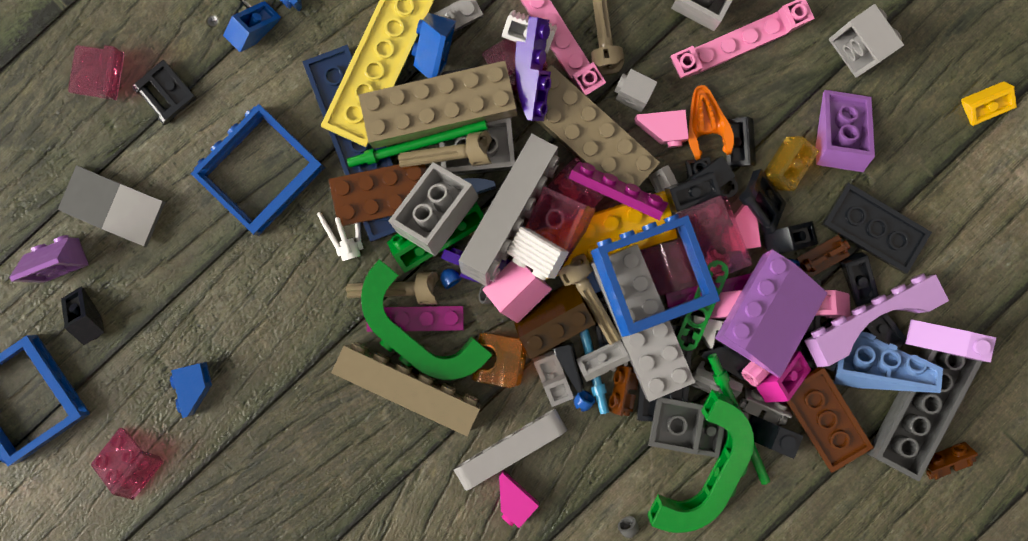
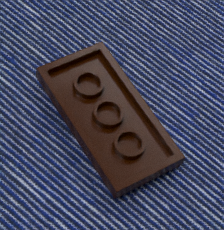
M398 164L328 179L336 217L340 218L343 227L392 217L426 172V164L402 168Z
M818 367L810 372L792 398L786 401L831 473L874 448L824 367Z

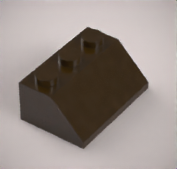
M575 284L562 286L546 295L518 323L513 321L519 339L530 359L597 324Z

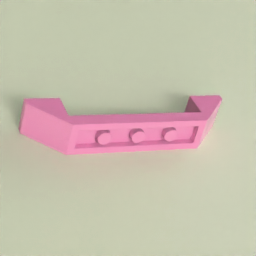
M520 0L531 17L550 20L549 24L557 26L550 48L570 80L583 94L587 96L606 84L594 62L590 64L550 0Z
M795 0L782 6L771 15L696 48L691 46L670 57L680 79L704 72L781 38L815 18L806 0Z
M742 290L721 292L719 295L720 301L716 302L709 319H726ZM825 290L827 295L815 316H826V318H839L841 316L847 318L851 316L849 293Z

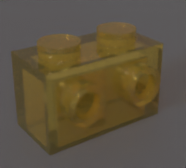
M786 137L764 173L777 190L794 191L819 153V150L804 137Z

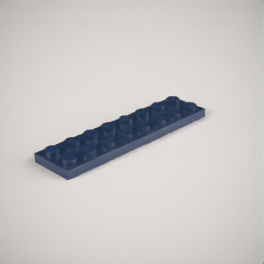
M348 45L302 61L323 118L353 58ZM329 131L345 175L393 166L391 157L379 159L378 163L370 165L365 163L349 167L347 158L364 154V151L373 149L372 146L368 143L367 147H364ZM387 146L380 147V148H375V149L378 150V149L386 148ZM391 217L363 222L370 242L397 233L389 223Z

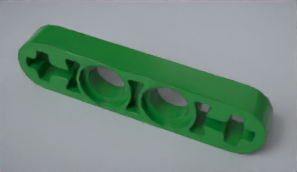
M715 260L709 263L707 267L711 277L713 272L710 271V268L716 267L718 264L722 266L721 270L725 272L723 276L719 275L716 283H721L719 288L715 286L719 296L729 270L726 263ZM699 286L693 299L701 296ZM716 303L698 309L705 314V320L700 324L694 323L691 320L692 312L687 313L677 336L681 349L690 351L698 346ZM686 323L694 328H701L700 333L696 330L694 331L692 339L695 340V343H689L688 346L684 345L685 340L681 338L682 335L687 336L690 328L685 327Z

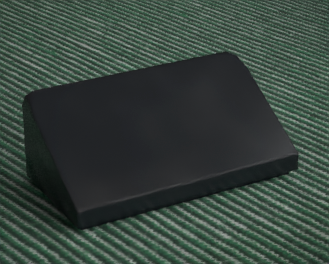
M747 116L727 119L734 134L733 149L731 155H727L728 165L730 167L756 166L753 118Z

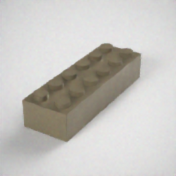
M506 61L358 95L368 142L373 149L422 138L486 120L488 123L517 116Z
M550 65L546 70L551 72V87L548 91L546 102L548 109L544 116V121L536 122L581 163H589L602 173L613 174L618 180L639 187L660 162L556 68ZM519 99L518 106L523 110L521 101Z
M359 342L343 346L332 369V374L468 436L482 405L477 403L479 400L477 397L468 393L462 396L456 393L457 388L447 383H443L441 386L434 382L435 378L424 373L417 375L411 372L412 367L409 368L401 362L396 365L390 362L391 358L383 353L372 354L368 352L369 347Z

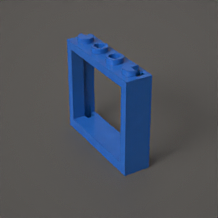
M260 104L256 107L254 106L250 111L247 110L244 115L245 118L228 130L227 133L229 135L223 141L220 140L212 146L211 153L206 158L200 159L197 162L198 165L191 173L253 235L257 236L326 168ZM265 119L310 163L252 220L208 175Z
M678 214L664 219L665 224L657 226L656 222L650 223L642 227L643 232L635 234L634 230L620 234V240L612 242L611 238L605 239L597 243L598 248L590 251L622 337L633 335L720 301L688 215L679 218ZM677 228L702 296L633 322L608 252Z
M26 335L0 353V366L22 350H25L69 416L18 451H16L0 427V460L7 466L20 463L90 415V412L38 335Z

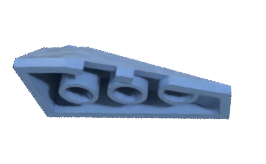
M861 332L853 344L850 355L837 362L834 384L863 389L940 393L943 368L919 356H911L897 349L898 347L891 343L888 345L876 339V336L868 332Z

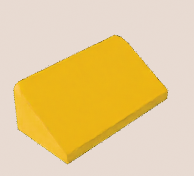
M1000 82L961 99L962 106L972 126L1017 108L1014 86L1007 82Z

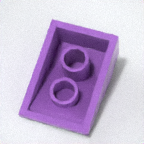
M824 90L816 140V165L864 172L875 157L872 99L868 96Z
M64 235L55 238L54 243L48 246L41 244L32 247V252L22 256L10 275V279L12 282L45 283L89 264L79 238Z

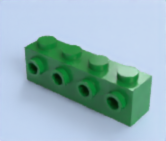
M476 202L439 252L477 229L484 214ZM400 234L394 235L387 242L393 257L404 273L434 256Z

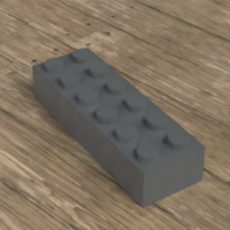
M922 348L918 354L919 357L943 368L941 392L899 391L871 443L874 448L866 454L920 482L983 361Z

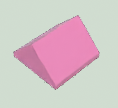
M511 260L499 272L494 282L490 281L488 286L483 288V291L500 313L518 323L552 288L544 280L533 275L532 268L527 265L525 268L520 267Z

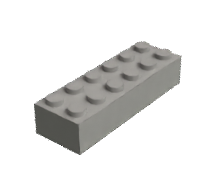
M531 134L458 260L462 274L485 286H488L490 280L492 282L496 280L500 272L498 267L502 259L505 261L508 259L509 254H507V250H509V246L512 244L516 233L520 227H523L524 220L526 218L530 219L536 208L534 206L536 199L543 197L547 189L546 183L548 178H553L559 168L557 163L560 157L557 156V146Z
M638 244L610 254V261L633 322L665 310ZM594 261L591 262L594 276L622 343L629 355L630 362L645 398L650 402L695 383L670 321L630 336H621Z

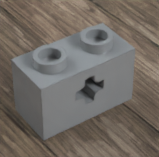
M630 69L628 75L622 74L614 92L618 93L615 100L642 112L657 81Z

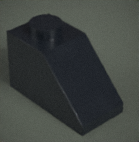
M813 221L777 229L769 235L763 233L764 245L767 251L773 249L779 254L818 244Z
M82 286L61 298L64 328L79 342L85 345L105 333L102 317Z
M723 345L699 351L698 355L708 360L707 357L709 355L717 354L723 369L738 379L745 380L741 372L751 362L746 357L731 348H724Z
M751 414L749 423L752 427L754 442L794 459L803 436Z

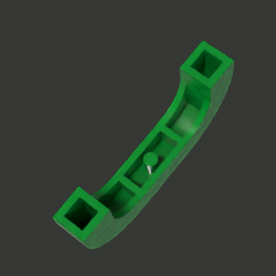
M378 259L364 280L361 292V305L369 327L382 339L379 343L389 352L394 349L399 353L400 357L398 359L410 368L413 365L422 373L433 378L454 380L466 377L480 369L492 354L472 336L458 352L449 356H438L429 352L387 316L383 308V298L386 290L399 275Z
M712 389L701 410L707 421L727 430L726 444L703 488L696 496L683 501L672 500L658 494L647 514L652 527L672 533H685L700 529L716 519L725 508L729 499L735 495L737 484L748 469V463L754 448V435L748 419L740 407L728 396Z

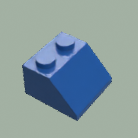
M428 13L423 20H419L416 33L420 34L418 42L414 43L412 56L415 57L413 66L427 78L440 76L446 67L456 25L455 20Z

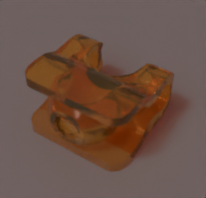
M480 333L478 343L492 348L496 353L497 361L493 368L489 370L480 369L475 371L472 379L476 382L507 388L519 386L522 383L527 353L520 339Z

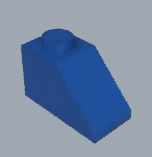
M265 1L260 2L233 15L223 36L239 52H242L256 45L280 21L281 16Z

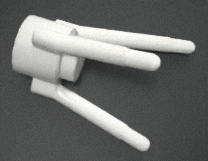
M318 212L317 215L336 248L337 255L341 256L342 261L361 256L359 250L364 248L361 242L360 223L355 224L356 242H354L353 238L347 239L339 217H336L335 221L342 240L338 243L321 212Z

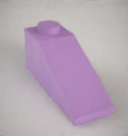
M911 320L905 344L972 360L991 362L996 337Z

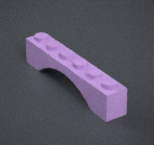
M924 273L910 279L911 284L907 286L901 284L891 289L892 294L888 296L883 294L872 299V304L868 307L865 305L859 306L851 311L853 315L847 318L841 316L831 321L832 326L828 328L820 327L812 331V336L804 341L817 367L830 366L849 356L853 344L860 333L880 315L892 310L912 313L930 312L948 302L949 300L937 276H925Z

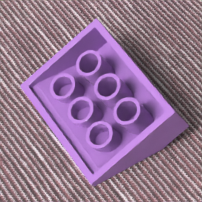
M772 249L760 258L715 339L776 377L781 378L825 299L827 292L794 262Z

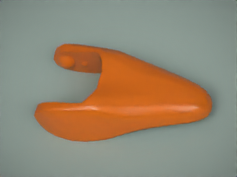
M705 85L697 86L692 96L688 141L695 160H700L702 156L697 139L700 136L712 133L722 136L723 151L726 155H731L734 144L732 128L708 87Z

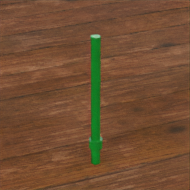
M486 120L386 148L378 150L369 149L364 151V154L347 158V163L349 167L365 163L368 165L378 163L379 159L463 137L469 133L488 130V124Z
M717 354L709 355L707 358L714 372L712 376L716 385L720 386L724 395L731 398L738 405L729 384L730 378L727 371L722 368ZM754 443L751 461L761 484L766 485L770 483V478Z

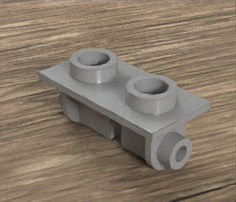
M745 387V399L742 398L739 403L742 411L759 417L761 411L764 410L763 419L776 425H785L788 418H792L791 409L787 402L765 403L757 389L751 390Z

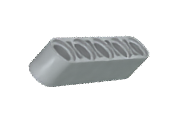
M553 409L459 464L453 470L465 491L561 436L568 429L556 409Z

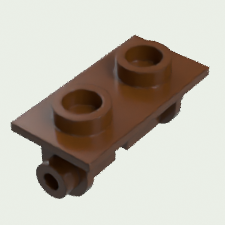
M838 234L796 259L799 261L803 271L809 277H813L851 256L848 252L850 245L846 240L842 241Z
M620 365L617 366L613 377L614 387L609 398V412L620 416H630V412H633L636 395L629 394L628 392L629 389L637 390L638 379L633 367Z
M966 442L955 444L950 448L934 453L927 466L929 470H926V474L930 480L933 478L938 480L951 474L950 466H953L955 472L971 467L976 462L975 457L978 456V453Z

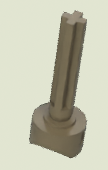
M592 0L599 48L591 52V60L602 75L617 73L624 64V52L622 47L613 46L607 0Z
M488 131L467 134L466 144L400 153L398 155L399 166L402 168L468 158L473 167L492 164L487 156V150L492 139Z
M583 253L572 258L569 265L560 268L558 275L564 286L576 285L578 292L583 297L609 345H612L619 341L621 337L592 288L589 279H587L593 269Z
M437 271L418 272L415 282H393L386 290L384 297L415 295L419 305L438 304L435 296H433L434 287L439 280ZM363 283L347 284V298H361Z

